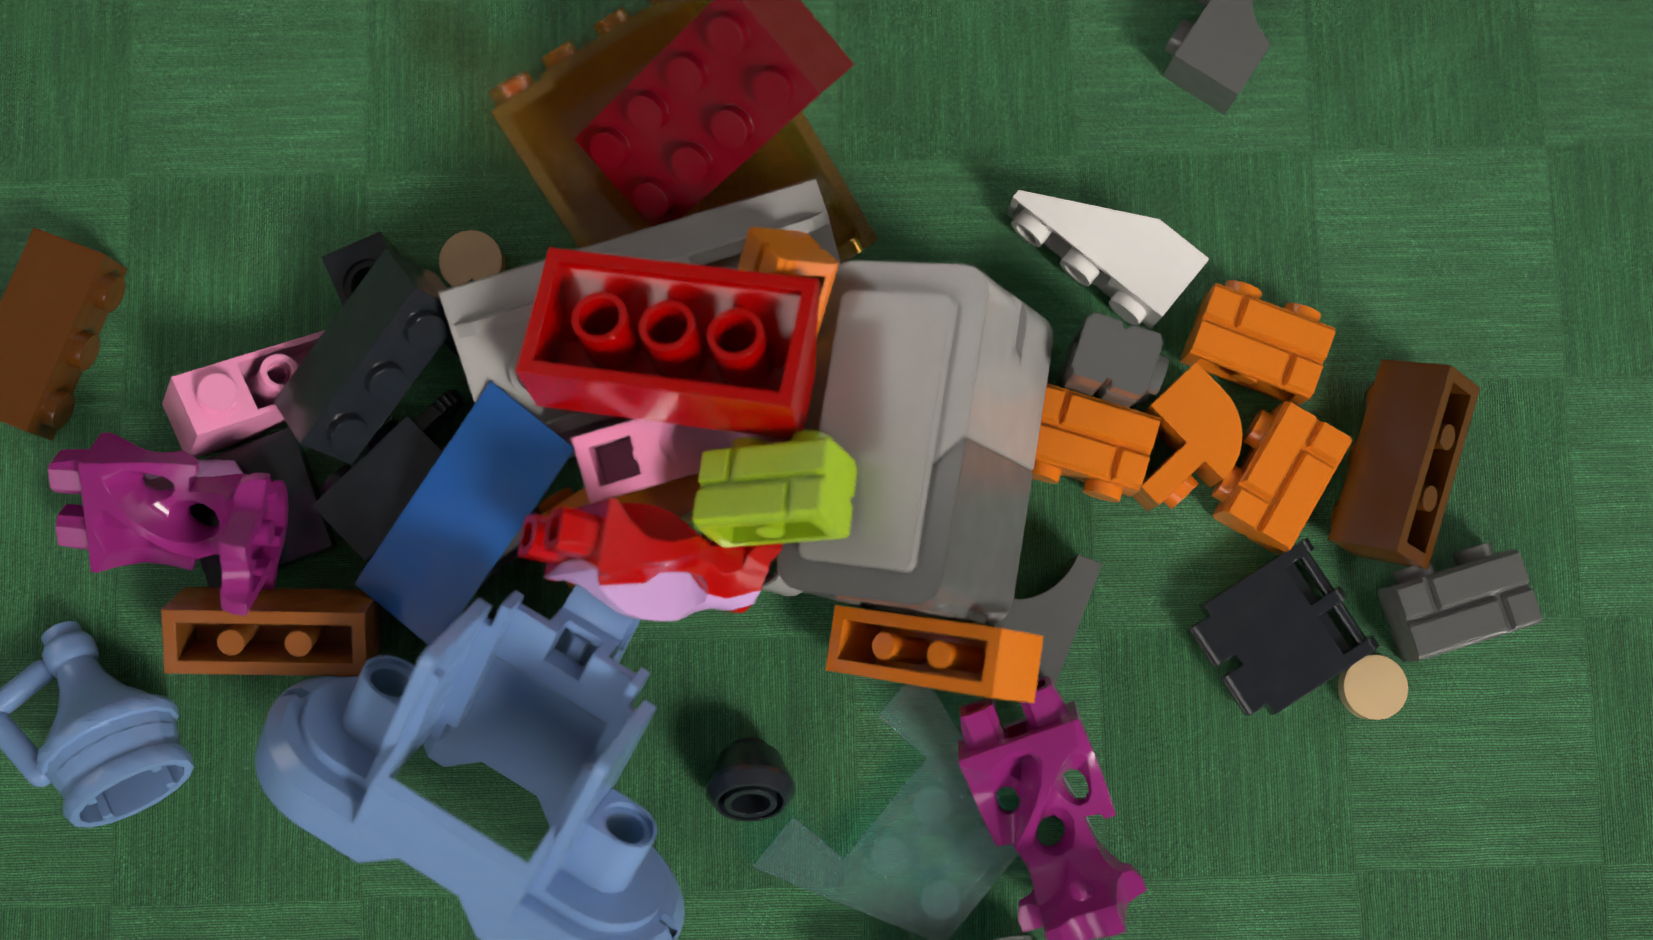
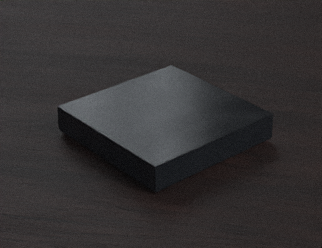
M290 428L203 459L235 460L244 474L268 473L270 474V479L283 480L288 492L289 511L286 537L278 563V570L338 548L330 524L312 506L321 497L303 445L299 443ZM195 503L190 506V514L199 522L208 526L219 524L215 511L205 504ZM220 554L199 558L209 587H222Z

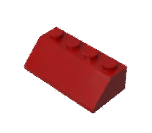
M549 247L515 372L536 406L792 440L794 433L804 431L814 383L819 281L813 278Z

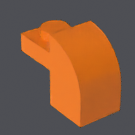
M1196 362L1143 411L1144 413L1160 417L1157 434L1174 451L1143 481L1140 491L1132 495L1147 512L1159 506L1162 502L1170 509L1181 502L1199 484L1192 477L1191 474L1193 472L1209 488L1224 480L1233 469L1240 454L1242 425L1237 408L1224 389Z

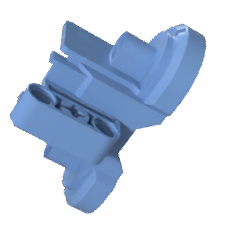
M577 584L564 606L550 621L523 605L521 602L524 595L516 590L501 604L494 621L487 617L492 605L478 598L422 654L416 666L398 657L376 656L366 662L360 676H316L308 678L289 687L272 705L256 744L255 768L264 792L277 809L298 826L357 863L400 859L459 897L478 939L677 940L684 922V900L674 872L660 853L652 846L658 832L656 822L651 814L642 806L613 789L657 708L646 700L642 702L638 709L633 707L650 672L641 668L636 674L619 664L641 621L640 619L617 613ZM422 744L424 745L427 757L443 767L483 762L538 797L550 830L528 863L396 781L395 779L400 768Z

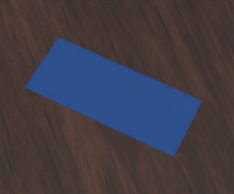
M490 381L354 584L427 645L431 646L459 618L522 527L525 517L531 514L574 452V447Z

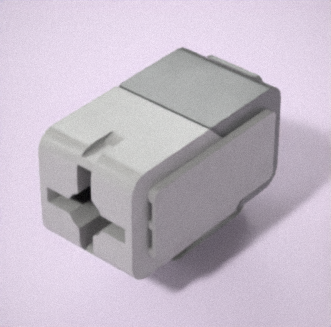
M849 261L839 265L817 336L815 377L804 431H818L829 435L855 460L857 476L854 497L850 498L853 506L850 536H846L845 539L783 543L782 551L777 555V571L772 574V561L762 590L783 596H797L802 592H807L868 610L982 626H993L1002 621L1010 612L1018 574L1033 471L1031 470L1034 469L1053 347V330L1049 321L976 267L963 264Z

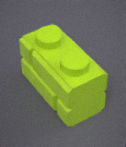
M799 431L793 434L792 441L769 443L754 437L736 438L732 441L731 448L711 449L703 452L698 480L701 484V490H697L692 520L697 529L722 547L845 539L846 536H850L853 510L850 498L854 497L857 476L855 460L832 437L818 431Z

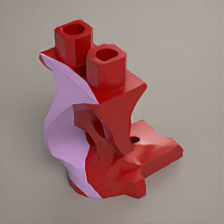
M617 498L574 509L565 506L554 508L549 517L536 513L527 515L523 522L518 556L545 562L544 578L550 581L566 580L580 585L619 614L648 621H678L694 612L711 608L731 613H744L754 604L761 592L769 566L782 551L783 543L722 547L704 533L700 536L680 517L663 508L644 503H620Z

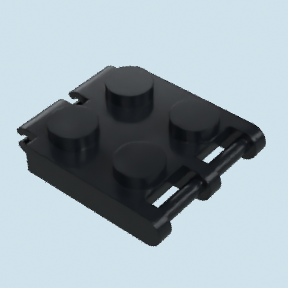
M1308 537L1294 544L1290 551L1277 555L1201 604L1199 608L1205 615V618L1188 628L1213 667L1220 665L1231 657L1238 665L1221 676L1220 679L1245 716H1250L1263 707L1266 708L1270 715L1278 714L1380 646L1373 635L1367 637L1364 635L1342 602L1347 598L1340 586L1333 588L1310 553L1314 546ZM1298 559L1322 593L1321 597H1316L1294 564ZM1329 609L1333 610L1355 643L1351 647H1349L1326 612Z

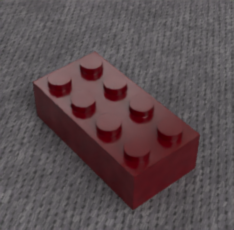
M712 0L574 140L649 226H656L682 218L855 64L801 0Z

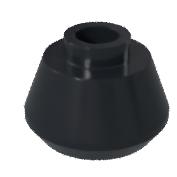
M748 737L734 741L729 747L721 751L706 784L705 794L708 802L721 815L729 819L746 822L760 821L774 817L783 811L794 797L795 783L777 749L761 739Z

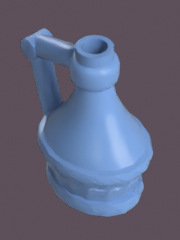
M62 622L46 630L41 637L44 645L42 651L43 660L31 663L0 688L1 751L33 786L45 787L51 783L64 798L63 815L75 827L92 828L119 821L143 811L176 791L190 777L194 763L191 754L180 744L177 727L179 708L167 696L149 694L140 689L126 686L108 674L98 662L99 651L94 638L84 632L78 622ZM56 677L60 692L57 716L46 736L45 743L38 749L12 720L9 714Z

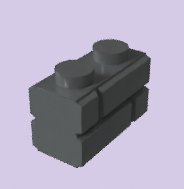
M1094 312L1090 317L1087 316L1070 341L1055 386L1127 408H1131L1135 403L1145 406L1150 394L1157 395L1169 364L1168 357L1159 355L1164 342L1161 339V334L1133 324L1127 330L1123 327V321Z
M1487 542L1454 552L1453 556L1456 565L1434 572L1430 560L1428 570L1408 566L1393 571L1396 584L1378 589L1377 595L1386 621L1390 624V633L1402 662L1424 660L1542 623L1543 617L1534 591L1529 587L1528 583L1530 580L1520 552L1514 548L1495 553L1492 543Z

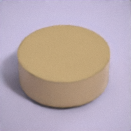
M468 230L455 234L444 244L439 257V266L444 279L451 287L467 283L472 278L477 280L505 271V258L497 243L490 236L480 231Z
M1367 655L1340 673L1338 694L1342 704L1353 715L1370 720L1386 719L1396 714L1403 707L1408 695V682L1401 667L1390 658L1381 655Z

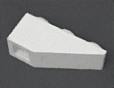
M1018 190L1013 196L1006 213L1013 219L1011 222L1013 229L1025 241L1036 247H1040L1042 244L1046 245L1062 258L1060 265L1071 278L1084 286H1089L1093 283L1111 298L1109 305L1121 318L1133 325H1139L1142 322L1150 330L1209 260L1207 256L1157 218Z

